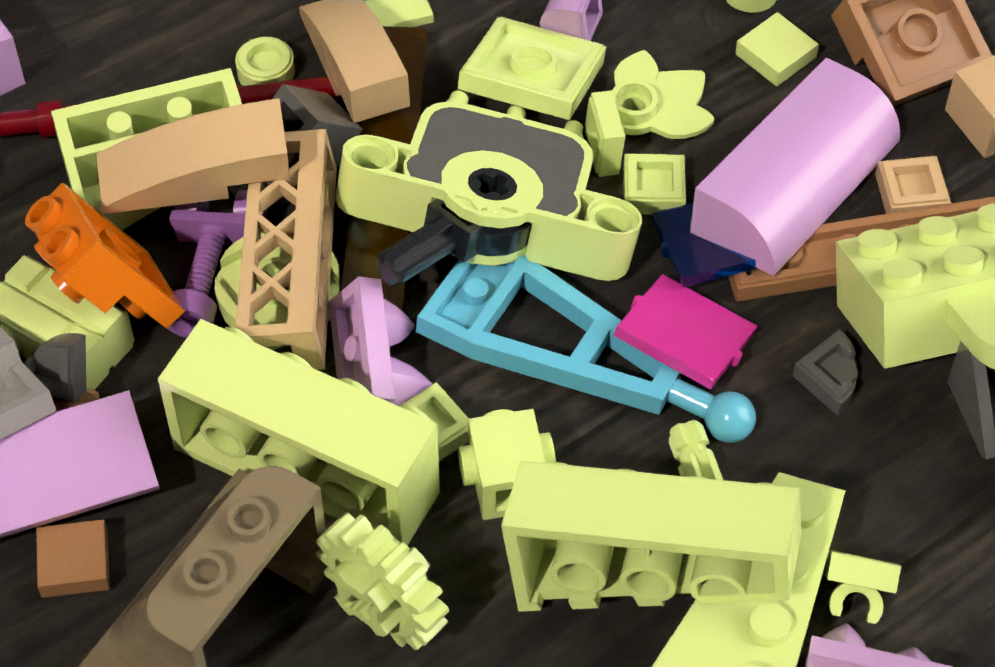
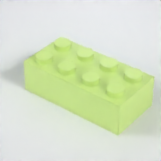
M200 319L158 378L174 450L231 476L238 469L248 474L256 469L267 466H279L289 469L321 487L324 517L334 523L345 513H349L354 519L361 514L367 518L374 530L381 524L389 530L394 538L408 546L440 493L437 423L431 421L427 415L413 406L406 404L397 406L370 394L363 385L352 379L341 378L338 380L313 369L304 359L293 353L284 352L279 354L261 346L239 329L233 327H225L223 329Z

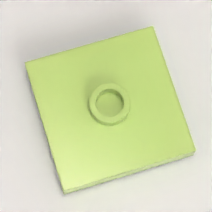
M498 17L460 70L458 89L570 120L604 64L606 46L504 17Z

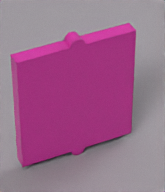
M662 274L644 296L637 295L634 297L631 311L617 325L613 336L711 390L729 366H738L742 357L741 351L753 337L757 325Z

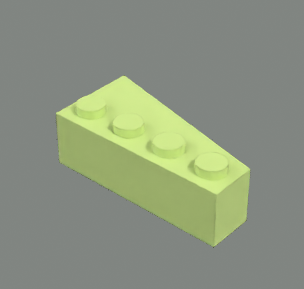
M520 461L501 524L518 612L541 611L543 602L547 599H569L568 602L572 609L599 608L601 597L632 596L638 607L664 606L665 600L670 599L674 594L691 593L700 604L790 600L801 538L800 490L797 487L777 486L766 482L746 483L707 479L701 476L684 477L643 473L630 469L612 470L571 466L560 462Z
M779 472L772 484L797 487L800 490L801 538L790 600L700 604L695 600L652 667H797L845 491Z

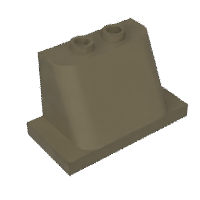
M279 466L262 467L249 474L238 469L78 667H207L202 647L265 567L312 594L325 577L323 571L328 567L316 556V552L320 549L316 540L334 524V522L324 517L321 487L293 471Z

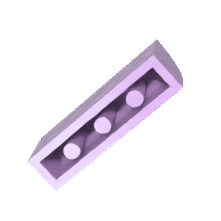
M825 58L695 188L690 232L774 276L877 166L878 161H881L899 142L900 125L898 117L887 96L865 76L829 58Z
M129 391L54 412L0 440V538L159 490V484Z

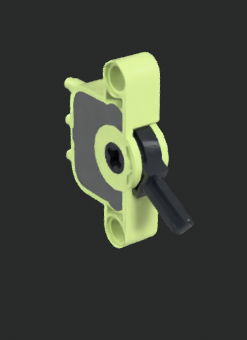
M454 91L446 102L436 103L425 109L420 116L411 144L373 135H359L347 140L343 145L335 198L339 208L349 215L413 232L378 254L376 266L382 272V279L390 285H394L397 282L404 283L449 253L464 263L467 261L473 264L489 266L512 263L525 255L530 262L597 280H617L625 276L629 270L642 225V215L635 206L625 200L586 190L593 162V150L587 141L583 139V126L580 122L576 120L568 121L564 129L525 119L526 112L520 106H511L507 114L468 104V96L462 91Z

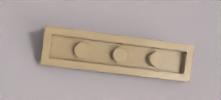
M326 129L284 132L287 153H300L299 161L289 169L290 178L248 184L235 325L236 329L247 334L255 343L261 346L290 345L293 354L304 359L316 370L325 369L337 172ZM283 196L296 206V210L277 226H274L263 217V211ZM280 246L292 256V261L271 278L258 265L264 257ZM258 283L261 287L256 290ZM289 285H290V292H288V291L285 289V288L288 287ZM274 297L288 308L287 323L253 325L254 314Z

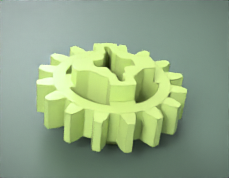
M345 513L316 540L317 545L320 547L316 552V556L328 566L323 572L337 586L338 594L334 598L349 616L354 615L369 625L376 635L384 637L390 633L398 646L403 647L408 643L414 650H418L422 645L425 646L448 623L444 616L449 612V607L437 598L442 593L441 588L427 580L426 572L430 565L424 556L415 547L409 548L404 542L394 538L389 530L381 524L374 530L365 516L360 514L354 519L349 513Z

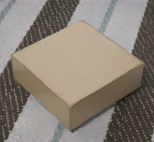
M937 156L878 161L875 176L886 214L951 204Z

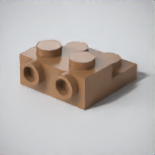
M842 0L840 5L831 14L855 66L866 63L875 84L887 96L893 107L951 85L955 71L992 56L965 0Z

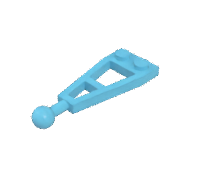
M525 255L512 263L495 266L473 264L467 261L464 263L459 259L417 316V333L470 359L658 415L665 404L669 402L703 418L709 433L721 442L736 443L742 441L750 435L756 423L755 408L746 396L732 391L723 392L715 396L681 380L682 374L613 336L617 325L622 320L542 265L530 262ZM521 287L586 331L570 357L490 333ZM608 346L654 379L651 382L595 365V362L605 347Z

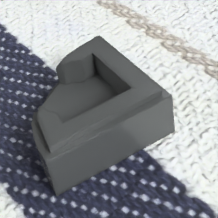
M839 329L796 362L792 375L837 416L843 413L850 404L858 379L855 360L856 353L851 341Z
M79 333L56 335L37 347L31 356L25 360L24 365L47 387L51 396L75 402L87 393L86 335Z

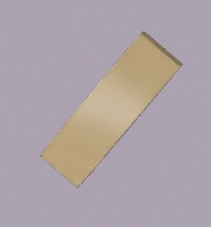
M321 0L299 7L301 18L336 96H342L353 123L410 106L408 74L384 28L364 0Z
M279 98L235 105L180 119L125 139L96 154L103 214L228 199L227 186L290 178Z

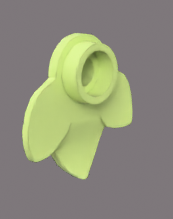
M645 50L639 51L620 62L614 72L615 87L612 92L625 134L641 135L651 131L670 139H685L698 136L714 124L713 115L704 108L697 106L704 91L705 73L702 70L658 72L659 69L656 62Z

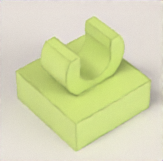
M830 550L825 578L842 582L833 589L830 595L829 608L831 614L840 617L845 597L850 593L860 592L869 601L866 621L876 624L883 613V601L877 590L896 594L901 566L896 563Z

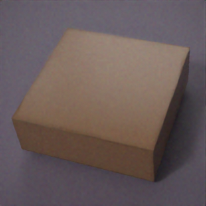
M104 520L36 527L37 583L41 598L110 590L108 531Z

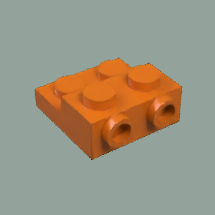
M63 182L49 196L40 198L31 206L25 218V225L39 239L34 248L56 270L51 275V279L69 299L79 304L86 298L104 313L108 312L119 301L136 318L142 319L148 314L166 329L185 312L148 251Z

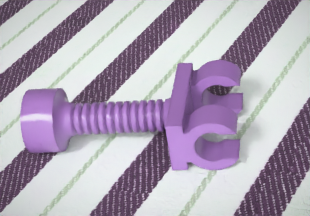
M239 190L237 192L233 213L210 212V201L175 205V210H172L169 220L178 242L198 243L185 288L173 291L185 312L168 328L171 332L187 338L200 319L214 324L217 305L209 297L210 287L212 286L223 245H232L244 236L248 190ZM268 208L265 211H263V217L265 219H267Z

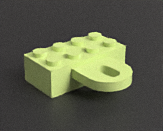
M995 204L984 205L978 211L951 217H927L918 224L896 229H871L862 232L858 237L835 241L837 306L884 369L957 353L960 341H962L977 360L995 370Z

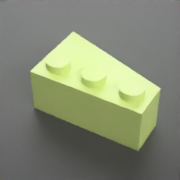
M231 68L51 111L71 189L121 230L127 228L161 207L103 214L96 154L125 139L158 126L197 114L241 105L242 102Z

